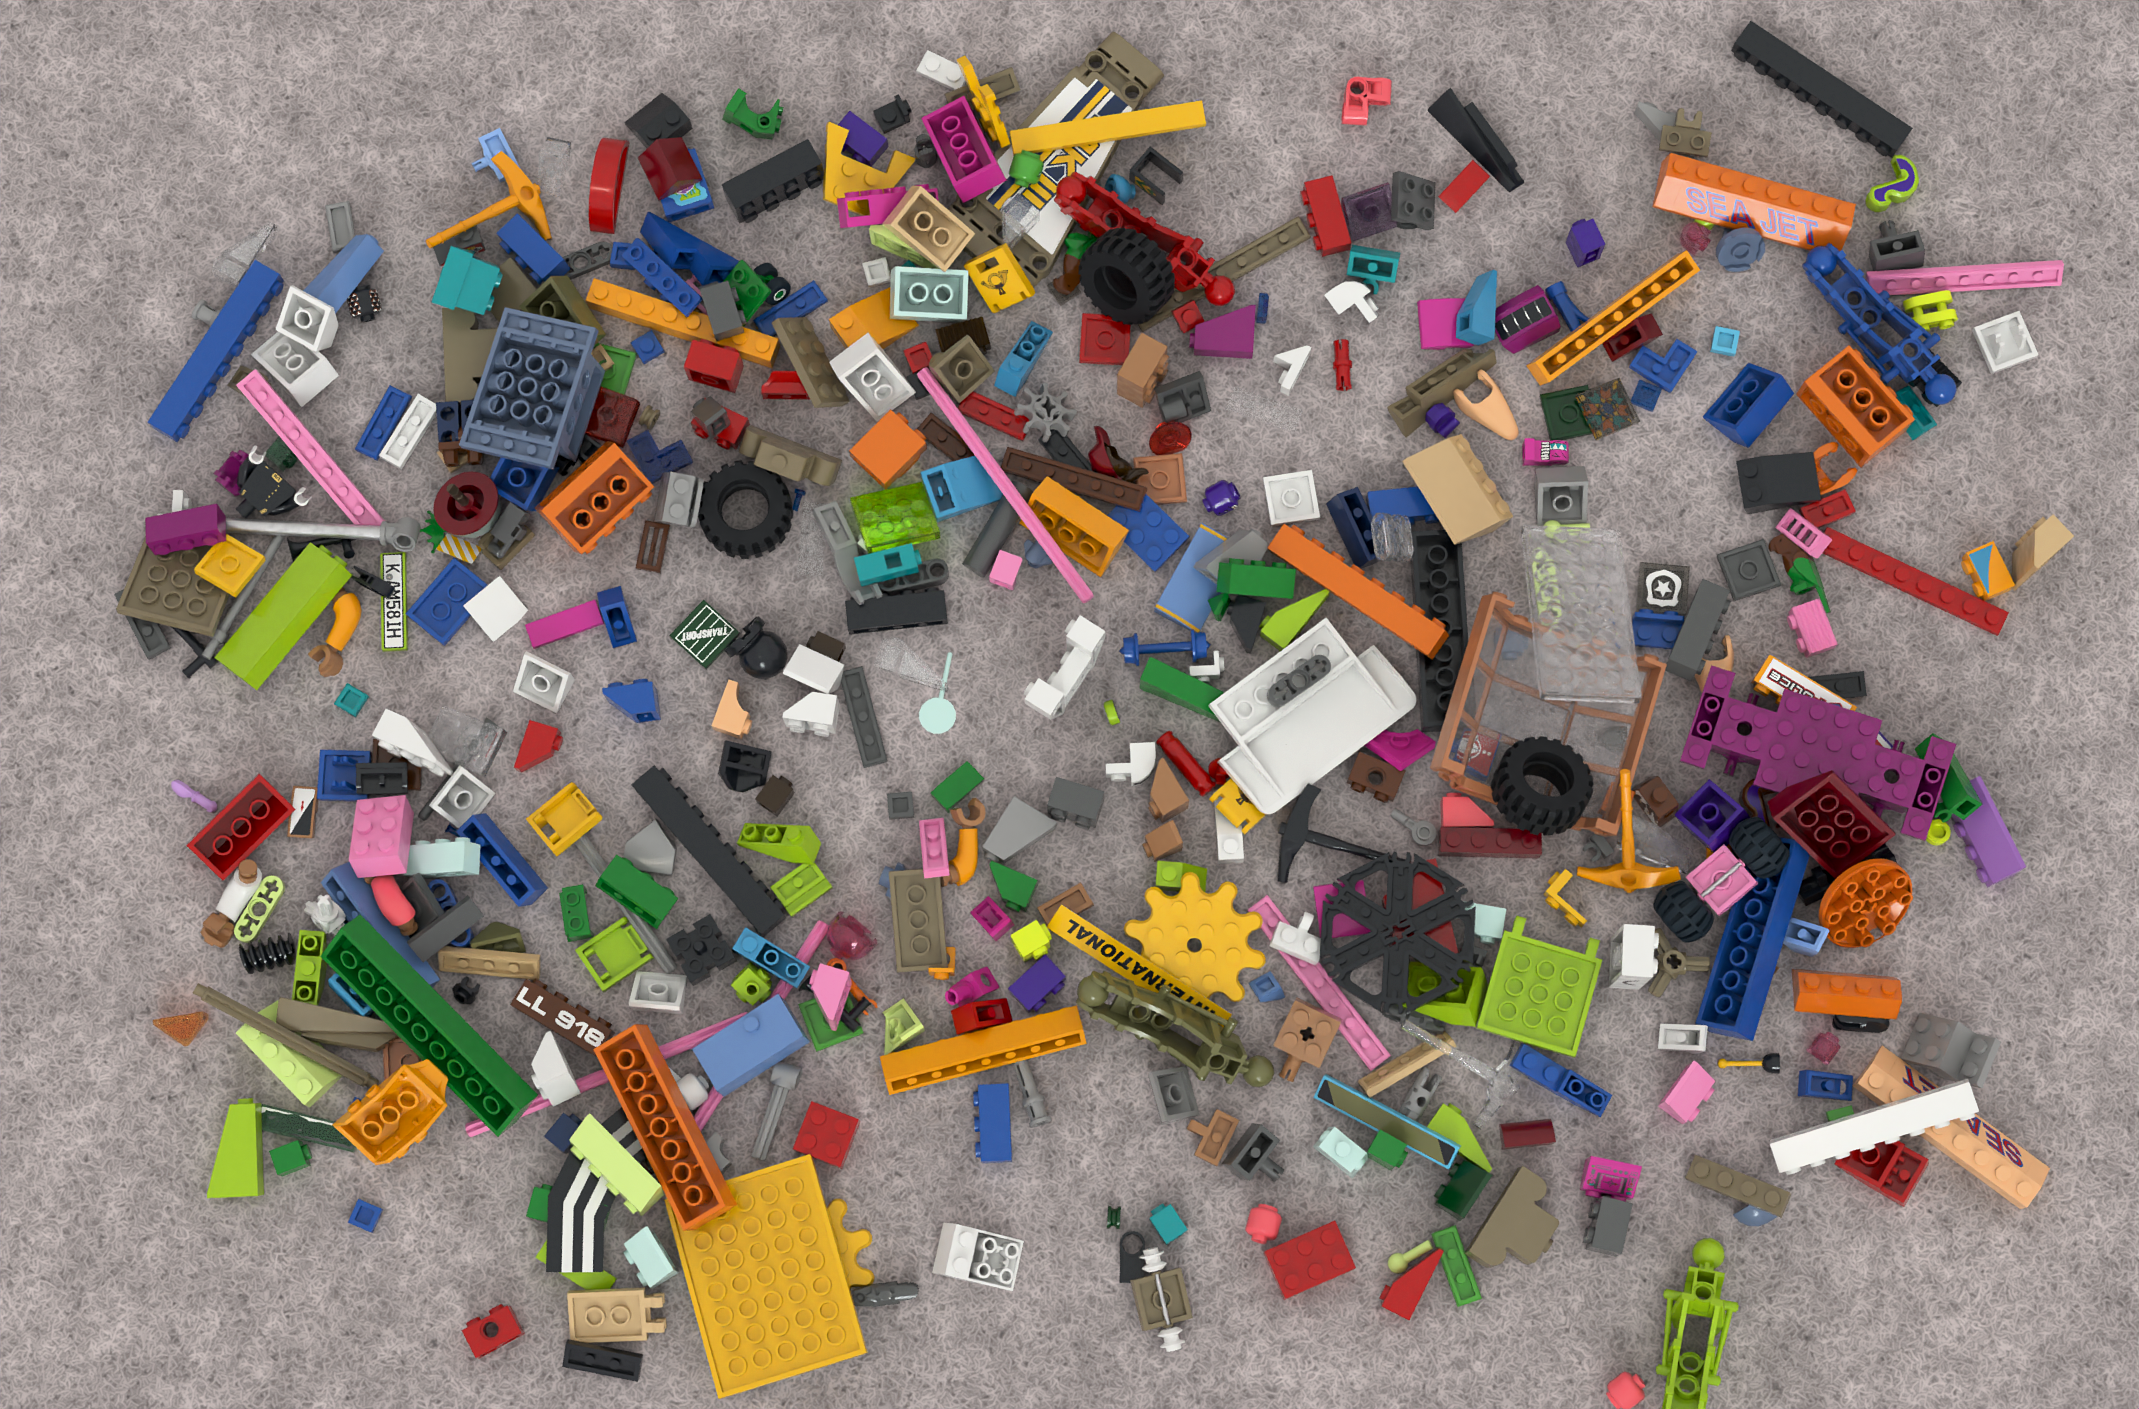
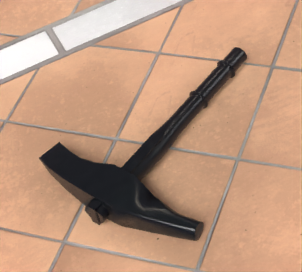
M1308 783L1294 803L1286 823L1281 822L1278 827V834L1282 835L1278 859V881L1288 883L1289 869L1294 856L1305 842L1364 857L1366 860H1374L1386 853L1309 830L1308 818L1310 809L1321 789ZM1392 855L1389 856L1390 863L1393 862ZM1397 857V860L1400 861V862H1403V861L1406 860V859Z

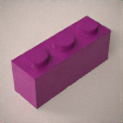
M212 504L145 518L146 544L154 555H166L169 552L191 550L194 547L211 546L226 541V516L218 504Z

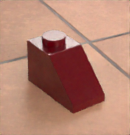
M1651 313L1634 319L1602 344L1613 362L1649 344L1663 334Z

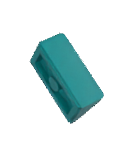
M1909 385L1895 392L1898 401L1902 405H1907L1913 413L1915 420L1906 430L1912 440L1917 439L1937 425Z

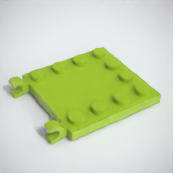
M1516 916L1511 932L1505 930L1503 932L1476 1029L1575 1058L1602 964V959L1595 957L1600 940L1588 939L1585 954L1522 936L1526 918Z

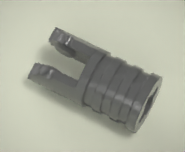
M927 134L917 136L914 148L916 162L923 168L932 167L937 161L935 146Z

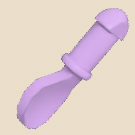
M180 780L172 781L171 787L178 796L192 798V802L199 804L207 812H215L217 810L215 801L206 798L199 791L192 790Z

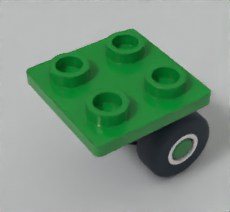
M740 260L723 281H728L730 288H736L739 301L735 302L738 311L743 310L746 322L750 320L764 301L769 305H777L787 298L791 290L788 281L783 277H778V271L771 263L760 264L753 270L745 261Z

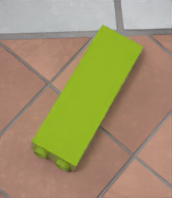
M310 542L214 658L255 690H258L352 576L345 568L348 564L337 555L332 558L333 554L323 545L318 548Z

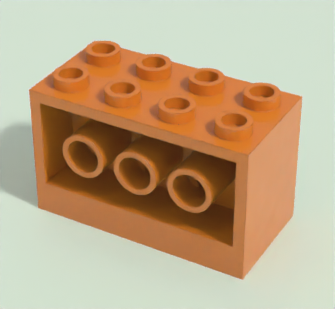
M1848 345L1806 379L1796 395L1862 468L1905 433L1915 419L1911 409L1898 401L1895 391L1890 386L1883 384L1878 372L1874 368L1867 366L1863 361L1862 354L1857 349H1852Z
M606 441L546 496L535 509L574 552L581 555L584 552L588 554L598 545L596 541L602 535L607 537L615 530L614 524L619 519L625 520L634 512L633 506L639 501L640 503L645 502L652 495L651 490L654 486L615 443ZM614 480H619L617 489L612 487ZM601 497V503L598 506L594 505V499ZM578 513L583 514L581 522H576Z

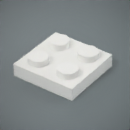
M1312 470L1263 477L1271 527L1320 520Z

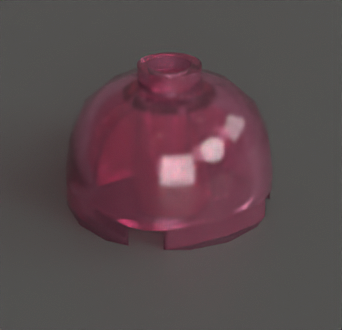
M840 911L831 920L827 929V940L832 947L830 949L831 953L838 959L844 957L849 960H859L866 957L877 945L876 938L872 941L866 935V933L871 934V932L851 915L847 918L842 917L844 912Z

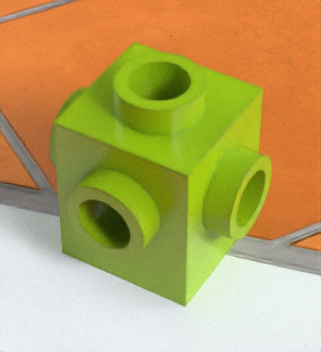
M750 961L733 978L731 986L737 991L736 995L744 1003L749 1002L753 1006L757 1001L762 1003L771 994L769 989L771 988L772 981L770 980L771 976L763 968L758 969Z

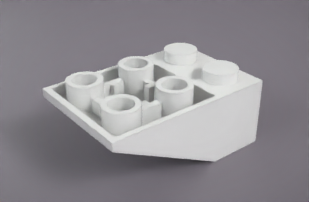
M385 709L372 734L373 737L379 740L378 745L388 750L387 752L398 758L403 756L409 759L410 763L422 768V766L429 768V771L443 777L444 773L449 776L453 775L452 769L421 728L408 718Z
M943 1223L932 1273L1013 1291L1024 1241L959 1224Z

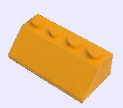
M1048 476L1035 489L1028 502L1029 507L1062 552L1099 577H1102L1123 545L1129 530ZM1021 519L1019 524L1027 528V526Z

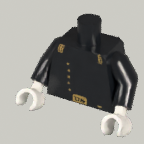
M253 446L249 456L239 466L236 483L239 487L238 492L245 499L237 506L236 510L247 519L255 509L264 516L267 514L275 516L290 512L298 506L306 505L312 499V496L309 498L302 496L306 488L302 487L297 492L264 461L266 452L263 455H257L255 453L257 446Z

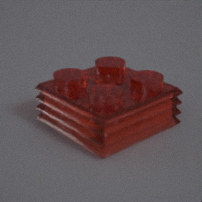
M600 386L585 434L604 442H613L618 447L623 448L640 407V402L637 399ZM612 411L613 419H609L606 422V419L603 417L604 413L608 414Z

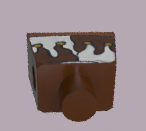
M1659 776L1648 777L1631 789L1636 792L1634 799L1656 829H1659L1675 818L1674 815L1679 809V804Z

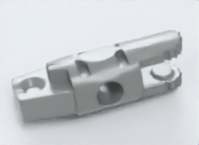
M1425 1066L1421 1068L1411 1090H1409L1404 1103H1402L1399 1109L1401 1114L1416 1122H1419L1442 1080L1440 1075L1435 1074L1430 1079L1425 1089L1422 1088L1430 1072Z

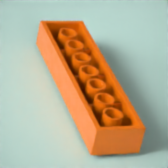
M634 1024L593 1049L683 1231L696 1230L737 1206L648 1025Z

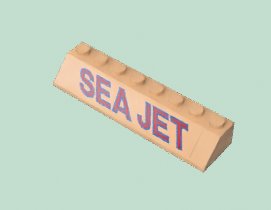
M1884 1046L1879 1048L1853 1084L1854 1088L1879 1106L1939 1088ZM1975 1114L1974 1118L1960 1121V1118L1950 1120V1125L1935 1129V1126L1924 1128L1925 1132L1920 1134L1922 1138L2019 1209L2029 1206L2041 1189L2050 1170L2048 1166L1977 1114Z

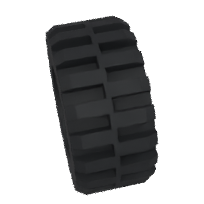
M1115 228L1106 231L1081 256L1079 265L1081 286H1084V293L1087 297H1090L1094 307H1098L1103 315L1112 317L1113 321H1122L1123 324L1138 325L1149 321L1171 299L1175 288V275L1171 272L1173 267L1171 262L1167 261L1165 252L1157 247L1158 244L1154 240L1150 241L1147 235L1143 233L1138 234L1134 229Z
M742 460L734 461L735 465L730 467L728 464L722 465L720 472L713 471L709 475V482L704 481L698 518L706 538L710 543L714 544L718 551H725L727 556L733 558L735 555H739L741 559H749L750 555H755L758 558L762 557V552L766 550L769 553L776 549L775 545L778 542L782 544L786 538V531L789 532L792 526V500L786 484L783 483L779 474L754 465V461L749 460L748 464H743ZM755 490L760 492L768 502L766 518L752 529H734L728 526L723 519L722 507L728 497L737 491Z
M1540 736L1538 739L1529 737L1525 738L1524 741L1519 740L1515 742L1504 753L1491 781L1492 797L1495 803L1498 802L1496 807L1499 812L1506 815L1505 819L1509 823L1513 822L1518 825V829L1522 831L1524 829L1529 830L1530 834L1534 835L1543 833V836L1553 835L1554 832L1560 834L1572 828L1580 819L1592 797L1593 777L1589 775L1591 771L1588 764L1583 763L1584 758L1579 753L1573 752V748L1568 744L1565 746L1561 744L1560 740L1553 739L1552 741L1548 740V737ZM1533 775L1548 780L1557 788L1560 796L1551 797L1536 792L1528 785L1524 776Z

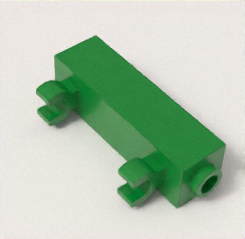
M1932 733L1928 738L1924 739L1915 748L1919 758L1924 760L1932 736L1939 739L1942 738ZM1953 754L1940 794L1943 802L1937 803L1934 817L1937 818L1939 816L1943 823L1951 818L1952 813L1965 820L1982 805L1980 798L1955 754Z

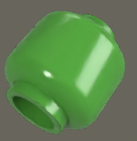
M1022 150L1021 153L1014 155L1009 175L1015 179L1014 184L1028 188L1029 184H1037L1039 182L1044 163L1040 160V155Z

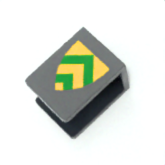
M1149 147L1130 169L1129 180L1163 205L1165 203V192L1145 178L1140 172L1149 162H1152L1181 184L1183 181V171L1152 147Z

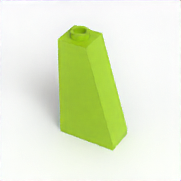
M253 1098L238 1099V1104L229 1105L207 1191V1198L264 1195L261 1103H253Z

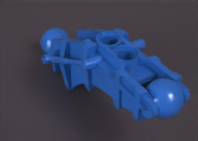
M1830 243L1811 249L1807 254L1806 262L1802 264L1808 280L1814 283L1824 295L1827 303H1830L1845 322L1838 327V331L1843 335L1848 333L1864 354L1881 372V381L1887 384L1899 375L1908 383L1920 375L1926 383L1925 394L1932 403L1944 405L1951 402L1957 391L1954 380L1949 375L1937 374L1931 366L1941 358L1938 354L1933 356L1929 351L1930 348L1941 340L1940 336L1937 333L1931 335L1916 321L1888 300L1890 296L1887 291L1883 290L1877 294L1862 277L1864 273L1861 269L1857 270L1845 258L1846 254L1843 250L1839 251ZM1836 265H1838L1845 274L1830 285L1823 277L1830 275L1835 270ZM1849 293L1857 295V305H1851L1848 302L1847 296ZM1864 312H1869L1873 315V324L1864 322ZM1881 318L1903 338L1894 347L1890 346L1871 330L1881 322ZM1921 335L1926 338L1923 342L1918 338ZM1858 336L1879 356L1878 359L1867 349ZM1908 344L1914 349L1913 357H1908L1904 354L1903 348L1905 345ZM1886 363L1890 369L1887 371L1883 364Z

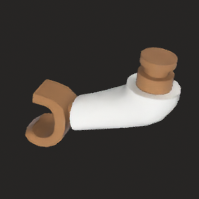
M246 859L240 862L239 868L236 869L233 877L230 879L215 909L218 914L211 913L203 922L204 927L200 933L204 937V941L211 946L216 945L221 948L228 944L235 928L229 921L236 922L261 884L262 873L253 860Z

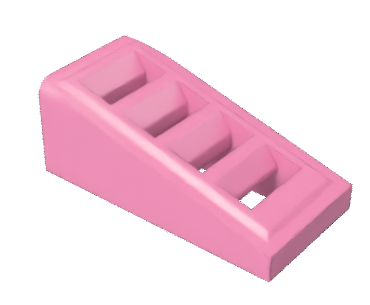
M1792 508L1787 511L1775 527L1816 559L1820 557L1832 541L1828 535ZM1796 518V519H1797V522H1796V523L1794 524V526L1790 529V531H1788L1787 528L1790 526V524H1791V523L1793 522V520ZM1802 525H1805V526L1803 527V529L1800 531V533H1799V534L1797 535V537H1796V536H1795L1796 533L1799 531V529L1802 527ZM1810 531H1812V534L1809 536V538H1808V539L1806 540V542L1804 543V542H1803L1804 539L1807 537V535L1810 533Z

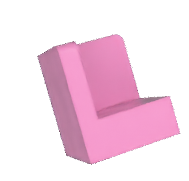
M999 550L989 576L990 582L1013 590L1022 558Z

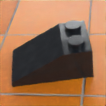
M1813 452L1760 456L1736 461L1743 506L1747 514L1822 501Z

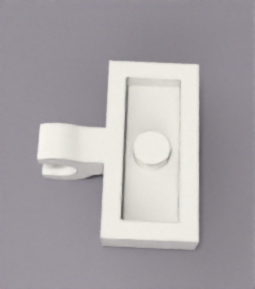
M1304 912L1303 916H1300L1297 928L1279 921L1269 946L1316 965L1320 959L1321 938L1307 933L1314 915Z

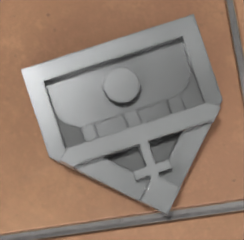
M655 819L626 842L624 858L630 860L638 870L672 875L676 856L675 842L669 838L659 821Z

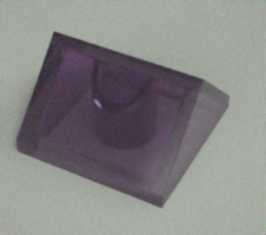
M1388 182L1342 197L1341 207L1352 241L1397 227V222L1391 220L1392 193Z

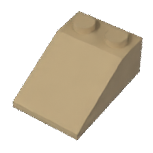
M911 186L882 223L901 241L943 272H946L975 235L970 228L921 186Z

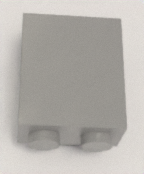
M675 472L662 473L654 522L694 528L702 496L703 478H695V476Z

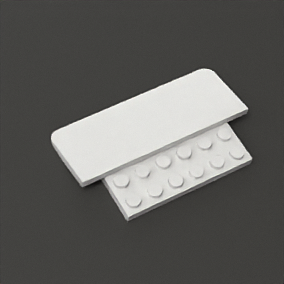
M1325 618L1208 705L1238 744L1235 749L1221 758L1218 763L1260 812L1273 814L1298 796L1308 783L1314 784L1412 710L1416 705V695L1403 677L1374 645L1356 657L1329 620ZM1315 655H1324L1329 659L1331 663L1330 672L1282 707H1274L1268 702V690L1286 675ZM1315 662V667L1308 671L1310 676L1318 670L1323 673L1322 668L1324 664L1322 662L1320 664ZM1296 674L1292 678V682L1296 687L1301 688L1305 686L1306 681L1302 675ZM1288 686L1280 692L1275 689L1276 694L1274 698H1280L1283 701V695L1290 690Z

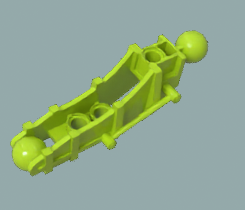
M1703 1238L1694 1245L1692 1257L1699 1268L1688 1267L1683 1292L1665 1289L1663 1293L1664 1299H1667L1662 1365L1658 1364L1655 1371L1658 1375L1667 1376L1662 1409H1705L1708 1400V1384L1719 1386L1721 1383V1378L1717 1376V1371L1732 1313L1738 1311L1739 1305L1738 1302L1720 1299L1725 1273L1714 1271V1269L1723 1263L1725 1253L1720 1242L1712 1238ZM1686 1314L1710 1318L1703 1360L1694 1352H1686L1679 1356ZM1671 1323H1673L1674 1328L1677 1330L1675 1339L1669 1348ZM1721 1331L1716 1353V1347L1713 1346L1714 1338ZM1685 1367H1691L1694 1370H1688ZM1681 1389H1687L1690 1393L1683 1392Z

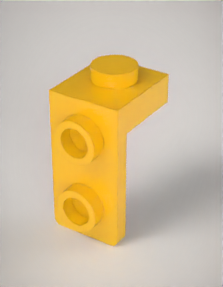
M1566 869L1561 874L1556 871L1547 882L1551 886L1543 894L1547 897L1545 902L1555 910L1558 908L1566 914L1564 918L1574 927L1579 925L1582 928L1587 920L1557 895L1573 875Z

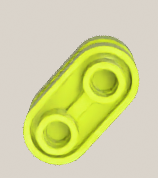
M1949 290L1915 296L1903 301L1905 313L1913 312L1914 317L1912 319L1928 332L1930 328L1939 326L1940 330L1951 328L1954 326V322L1958 320L1956 310L1947 309L1946 306L1953 302L1951 291ZM1937 307V312L1923 313V310Z

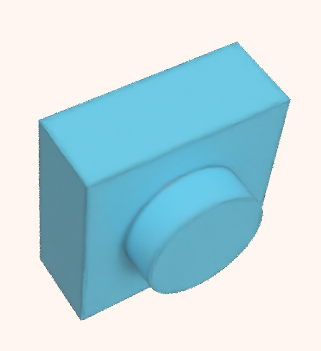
M1716 326L1710 352L1734 357L1740 331Z

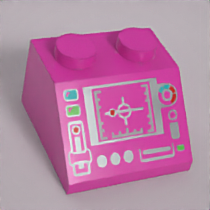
M1590 1156L1585 1159L1580 1190L1586 1191L1585 1196L1600 1198L1602 1194L1626 1202V1200H1631L1634 1197L1642 1166Z

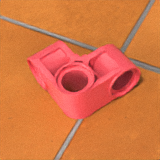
M1359 76L1351 78L1347 83L1344 93L1342 124L1365 126L1368 120L1369 105H1391L1392 81L1387 78ZM1356 87L1359 88L1362 91V93L1354 94L1350 89Z

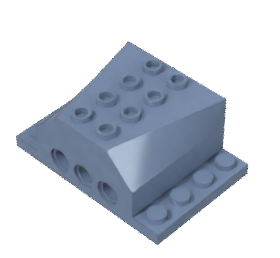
M505 307L459 446L463 449L552 470L558 455L576 462L605 374L603 367L591 354L599 332L597 328Z

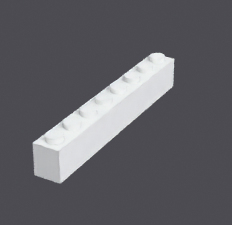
M1968 1079L1771 1139L1770 1147L1779 1173L1786 1172V1175L1801 1171L1800 1167L1810 1164L1811 1167L1826 1163L1825 1159L1835 1156L1836 1159L1848 1157L1851 1155L1850 1151L1860 1149L1861 1152L1875 1148L1876 1143L1885 1141V1144L1897 1142L1900 1140L1899 1136L1908 1133L1910 1136L1920 1135L1925 1132L1924 1128L1935 1126V1129L1948 1126L1950 1125V1120L1960 1118V1121L1974 1118L1975 1113L1979 1112L1970 1082Z

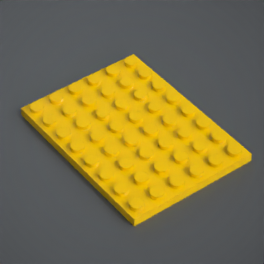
M811 1154L725 1180L737 1206L696 1230L683 1231L668 1199L664 1200L718 1399L868 1353Z

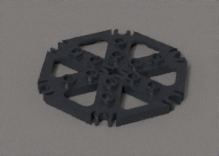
M1390 852L1337 878L1338 881L1345 885L1342 888L1338 883L1334 882L1332 884L1334 888L1339 890L1337 896L1333 897L1326 893V898L1328 901L1333 902V905L1323 900L1320 959L1330 955L1329 958H1325L1322 961L1323 966L1330 963L1335 966L1333 971L1327 973L1329 978L1337 976L1338 973L1340 974L1336 979H1332V982L1382 1013L1381 1006L1384 1002L1386 1014H1389L1390 1006L1396 1004L1398 1005L1399 1015H1402L1404 1012L1403 1004L1405 1003L1407 1006L1406 1014L1459 988L1458 985L1451 981L1453 978L1456 982L1463 984L1464 980L1458 977V971L1464 969L1470 973V967L1464 964L1463 961L1473 966L1476 906L1465 910V908H1470L1474 905L1473 899L1468 902L1461 900V897L1468 893L1467 888H1462L1456 892L1458 888L1465 885L1414 853L1415 858L1412 864L1411 854L1407 852L1406 860L1400 862L1397 860V852H1393V862L1390 863ZM1377 871H1385L1388 874L1386 909L1355 890L1356 883ZM1424 872L1446 887L1445 894L1412 910L1414 877L1417 873ZM1337 914H1344L1371 931L1340 948H1336L1332 944L1333 919ZM1454 919H1461L1465 924L1464 947L1460 953L1450 951L1425 934ZM1394 927L1405 929L1402 933L1403 938L1390 937L1394 933ZM1383 956L1382 991L1379 994L1372 995L1351 981L1350 975L1354 970ZM1410 956L1439 974L1442 979L1441 984L1418 997L1411 996L1408 992Z

